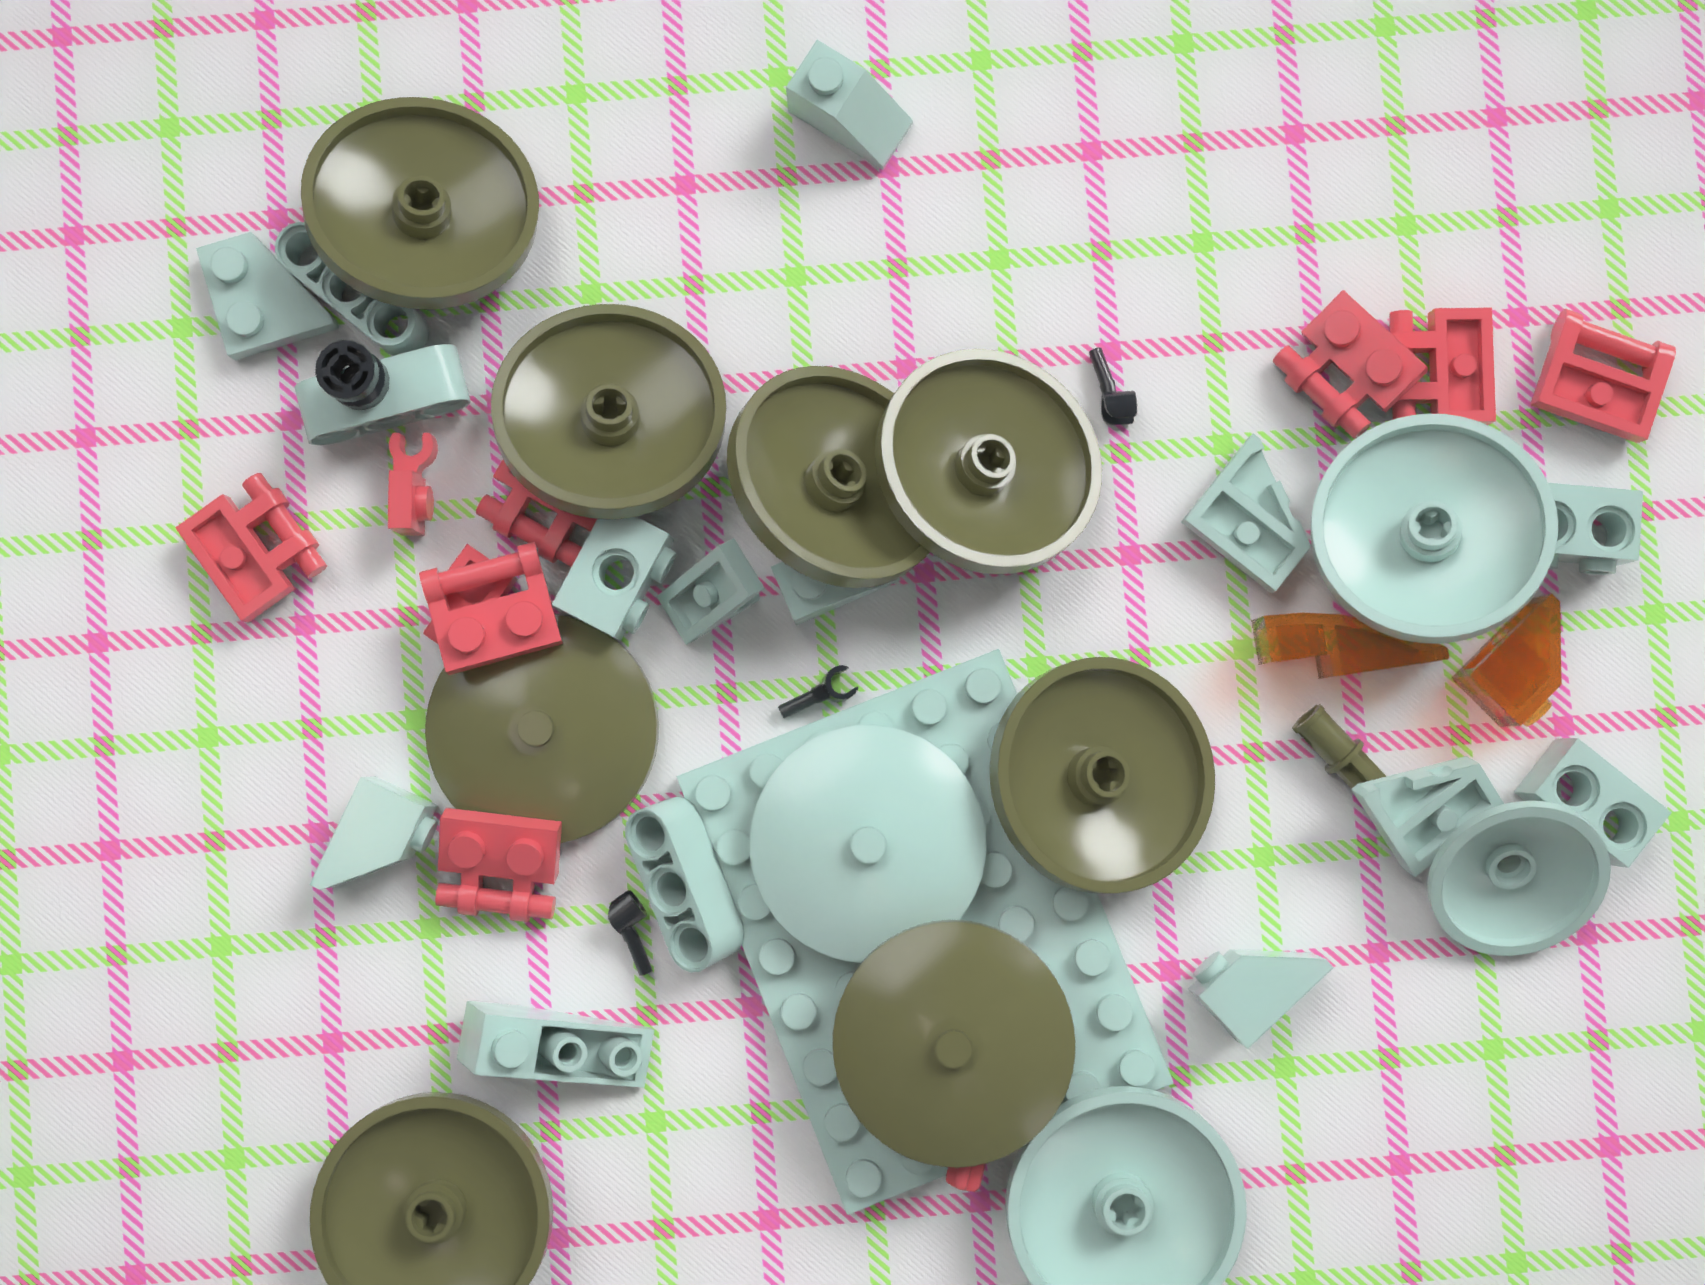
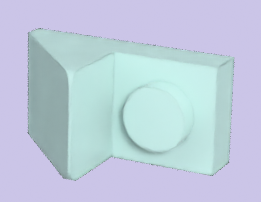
M733 538L714 548L656 597L687 645L758 602L760 599L759 593L765 587Z

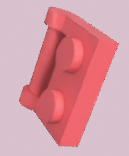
M1563 309L1552 328L1551 344L1530 406L1636 443L1647 440L1675 359V346L1660 341H1655L1651 345L1583 321V314ZM1579 344L1642 366L1643 375L1639 377L1574 354L1575 345Z
M535 542L517 546L518 552L452 570L439 573L436 567L419 572L444 668L448 675L563 644ZM525 574L529 590L454 610L449 609L446 597L448 594Z

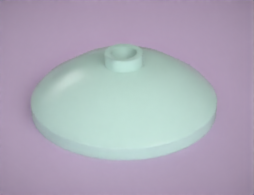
M1544 801L1506 803L1492 807L1470 818L1453 831L1437 851L1429 870L1428 898L1431 908L1443 930L1461 945L1477 952L1497 956L1529 954L1560 943L1576 933L1592 918L1608 890L1611 874L1610 858L1605 843L1596 829L1588 820L1572 809Z

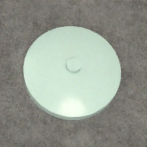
M1449 414L1410 415L1382 423L1366 431L1348 444L1333 460L1326 470L1315 495L1311 516V545L1315 563L1327 588L1335 599L1359 621L1372 629L1401 640L1432 644L1452 643L1471 639L1496 629L1520 612L1533 598L1552 564L1558 539L1557 507L1552 490L1540 467L1518 443L1504 433L1489 425L1462 416Z
M857 725L836 729L813 738L791 753L777 767L763 788L754 810L750 831V858L755 881L764 902L777 921L792 936L804 945L829 957L862 963L876 947L906 929L932 921L960 920L972 902L982 878L986 858V830L981 807L972 786L958 766L944 752L921 737L904 730L877 725Z
M1132 1086L1096 1089L1080 1094L1061 1104L1045 1128L1019 1149L1010 1170L1005 1198L1006 1222L1011 1244L1021 1269L1032 1285H1222L1229 1276L1241 1250L1247 1218L1246 1195L1240 1170L1233 1154L1217 1131L1198 1112L1178 1099L1159 1091Z

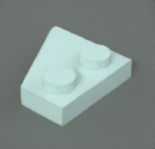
M251 231L196 248L227 356L233 360H239L339 329L337 320L309 293L296 277L281 265L276 256Z
M1253 433L1246 439L1181 523L1268 592L1273 593L1277 591L1308 552L1311 544L1300 521L1293 517L1289 509L1290 500L1281 481L1276 482L1262 453L1264 446L1261 439Z
M1467 756L1359 783L1351 789L1401 867L1414 877L1418 876L1432 864L1441 845L1460 825L1485 810L1504 804L1480 763Z

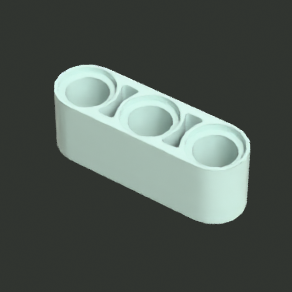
M304 222L289 224L281 230L275 243L277 260L302 284L388 354L394 356L424 348L428 341L429 330L426 321L415 309L383 303L362 293L354 301L343 302L342 294L348 284L338 278L321 260L319 255L311 264L299 265L300 255L303 250L312 246ZM397 316H407L408 325L405 332L399 337L386 338L385 331L389 321Z
M451 344L433 345L379 359L387 368L390 377L389 389L380 403L366 410H354L338 402L321 388L316 376L297 383L294 388L308 443L311 445L339 443L467 407L471 404L457 347Z
M673 797L635 811L629 816L625 826L627 845L674 962L688 972H700L737 952L744 940L743 925L696 807L687 799Z

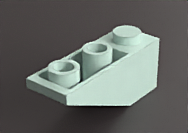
M467 1001L457 1060L474 1075L644 1088L654 1029L527 1006Z

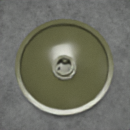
M399 97L373 102L353 110L333 123L317 140L308 155L301 179L303 220L309 239L321 260L338 278L353 289L370 298L398 307L424 310L445 309L474 302L489 295L510 280L520 269L532 248L536 236L539 215L538 188L533 170L519 146L506 132L488 118L471 109L444 100L424 97Z
M595 304L558 313L540 322L515 343L502 361L496 374L491 396V416L495 439L505 464L514 477L533 495L559 510L574 515L596 519H624L652 513L672 504L690 492L703 479L717 458L722 445L726 422V394L720 372L713 358L697 338L684 327L663 315L644 308L620 304Z
M963 349L939 355L919 366L901 383L886 405L878 424L875 439V466L878 481L889 508L898 522L915 541L930 553L957 567L985 574H1012L1041 566L1055 558L1077 539L1090 522L1096 510L1102 486V460L1094 429L1079 402L1063 384L1044 369L1021 357L990 349Z
M806 366L785 371L765 382L753 394L739 412L729 435L727 471L730 487L736 504L752 532L769 551L786 565L807 577L829 585L846 588L880 586L904 576L930 553L915 541L898 522L887 504L878 481L875 466L876 433L882 413L894 393L866 376L830 366Z
M555 614L563 642L562 645L448 675L445 668H443L429 699L425 722V739L428 758L435 779L442 792L456 809L562 821L561 843L582 838L605 827L623 813L638 796L647 781L656 757L659 740V719L650 683L632 654L612 636L590 624L572 617Z
M1092 657L1071 661L1050 669L1032 680L1016 695L1001 718L994 736L990 756V787L995 811L1002 828L1017 852L1033 868L1064 887L1087 893L1111 894L1135 891L1157 883L1174 872L1191 855L1198 845L1211 816L1215 794V767L1205 729L1195 710L1177 688L1156 672L1140 664L1112 657Z
M940 920L916 925L890 937L876 947L862 961L847 983L840 999L833 1027L832 1048L836 1075L843 1095L858 1120L874 1137L895 1152L912 1160L940 1167L958 1168L977 1166L1001 1159L1019 1150L1045 1128L1057 1112L1068 1090L1074 1068L1076 1040L1074 1023L1065 994L1051 970L1033 950L1012 935L986 924L966 920Z
M429 1092L409 1095L388 1102L375 1109L355 1123L334 1145L326 1157L314 1185L310 1204V1237L318 1267L328 1285H529L545 1257L550 1242L553 1226V1197L550 1180L545 1165L529 1137L507 1115L493 1106L480 1100L454 1093Z

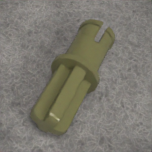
M1321 704L1309 709L1293 725V731L1298 733L1327 763L1325 771L1328 774L1336 773L1351 789L1359 783L1386 777L1379 767L1362 751L1364 743L1360 739L1352 740L1331 718Z

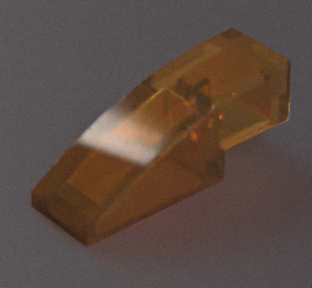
M1302 612L1266 615L1251 620L1258 665L1315 657L1318 679L1449 659L1448 647L1439 643H1417L1388 636L1372 629L1353 616Z

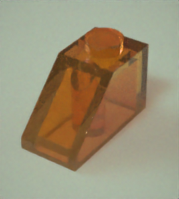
M1552 593L1532 598L1520 612L1508 620L1451 677L1499 727L1521 726L1522 724L1528 727L1534 724L1551 708L1552 702L1548 698L1562 685L1560 601Z

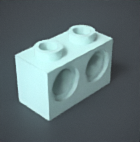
M1549 483L1558 515V539L1549 570L1558 569V562L1579 563L1580 573L1610 575L1616 574V566L1639 560L1643 491ZM1595 519L1600 521L1607 530V541L1604 546L1599 544L1592 535V524Z
M1579 738L1555 739L1514 791L1524 801L1555 803L1572 809L1583 816L1596 829L1605 843L1611 866L1629 868L1672 813ZM1563 774H1567L1573 783L1572 796L1566 803L1560 800L1556 790L1557 782ZM1610 811L1616 814L1619 822L1618 831L1612 839L1606 836L1603 829L1604 819Z

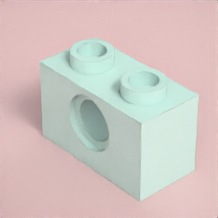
M638 517L597 519L552 605L620 641L626 631L635 634L649 609L650 604L643 600L653 580L659 583L663 582L675 561L677 553L670 549L675 540L669 533ZM618 560L631 562L634 575L630 584L623 589H610L605 581V573L609 565Z

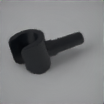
M1102 348L1092 349L1089 351V356L1100 383L1099 387L1102 393L1101 416L1103 421L1110 425L1132 424L1134 417L1137 415L1135 391H1116L1115 380H1113Z
M844 665L835 666L824 675L821 684L811 688L810 691L778 705L782 717L785 719L828 699L832 702L840 703L855 695L858 686L844 694L837 693L831 686L832 676L848 670L849 667Z
M628 890L611 902L608 920L612 927L622 935L624 942L627 943L639 976H643L652 972V967L634 925L647 916V912L636 895L631 890Z

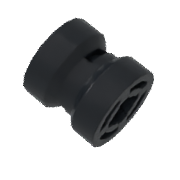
M339 340L329 344L321 351L316 361L315 375L318 384L328 395L351 409L366 410L375 407L384 399L389 389L390 377L386 366L375 355L371 354L366 347L355 341ZM347 365H349V367H348L347 369H345L344 373L341 374L342 371H343V369H344Z

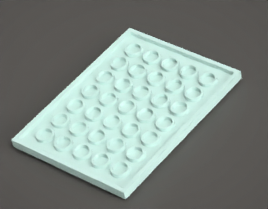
M999 649L676 776L684 798L690 801L700 814L744 929L742 947L847 1215L946 1176L948 1167L925 1164L895 1152L874 1137L851 1110L841 1090L834 1066L832 1048L833 1027L843 992L861 963L829 957L804 945L792 936L770 912L755 881L750 858V831L754 810L760 794L777 767L791 753L824 733L857 725H877L904 730L936 746L966 776L976 794L984 818L986 858L977 892L960 920L986 924L1012 935L1033 950L1056 977L1071 1011L1076 1040L1073 1074L1061 1104L1080 1094L1101 1088L1132 1086L1156 1091L1174 1084L1098 894L1064 887L1039 873L1017 852L1001 826L991 794L990 756L1000 720L1007 707L1016 697L1017 692Z

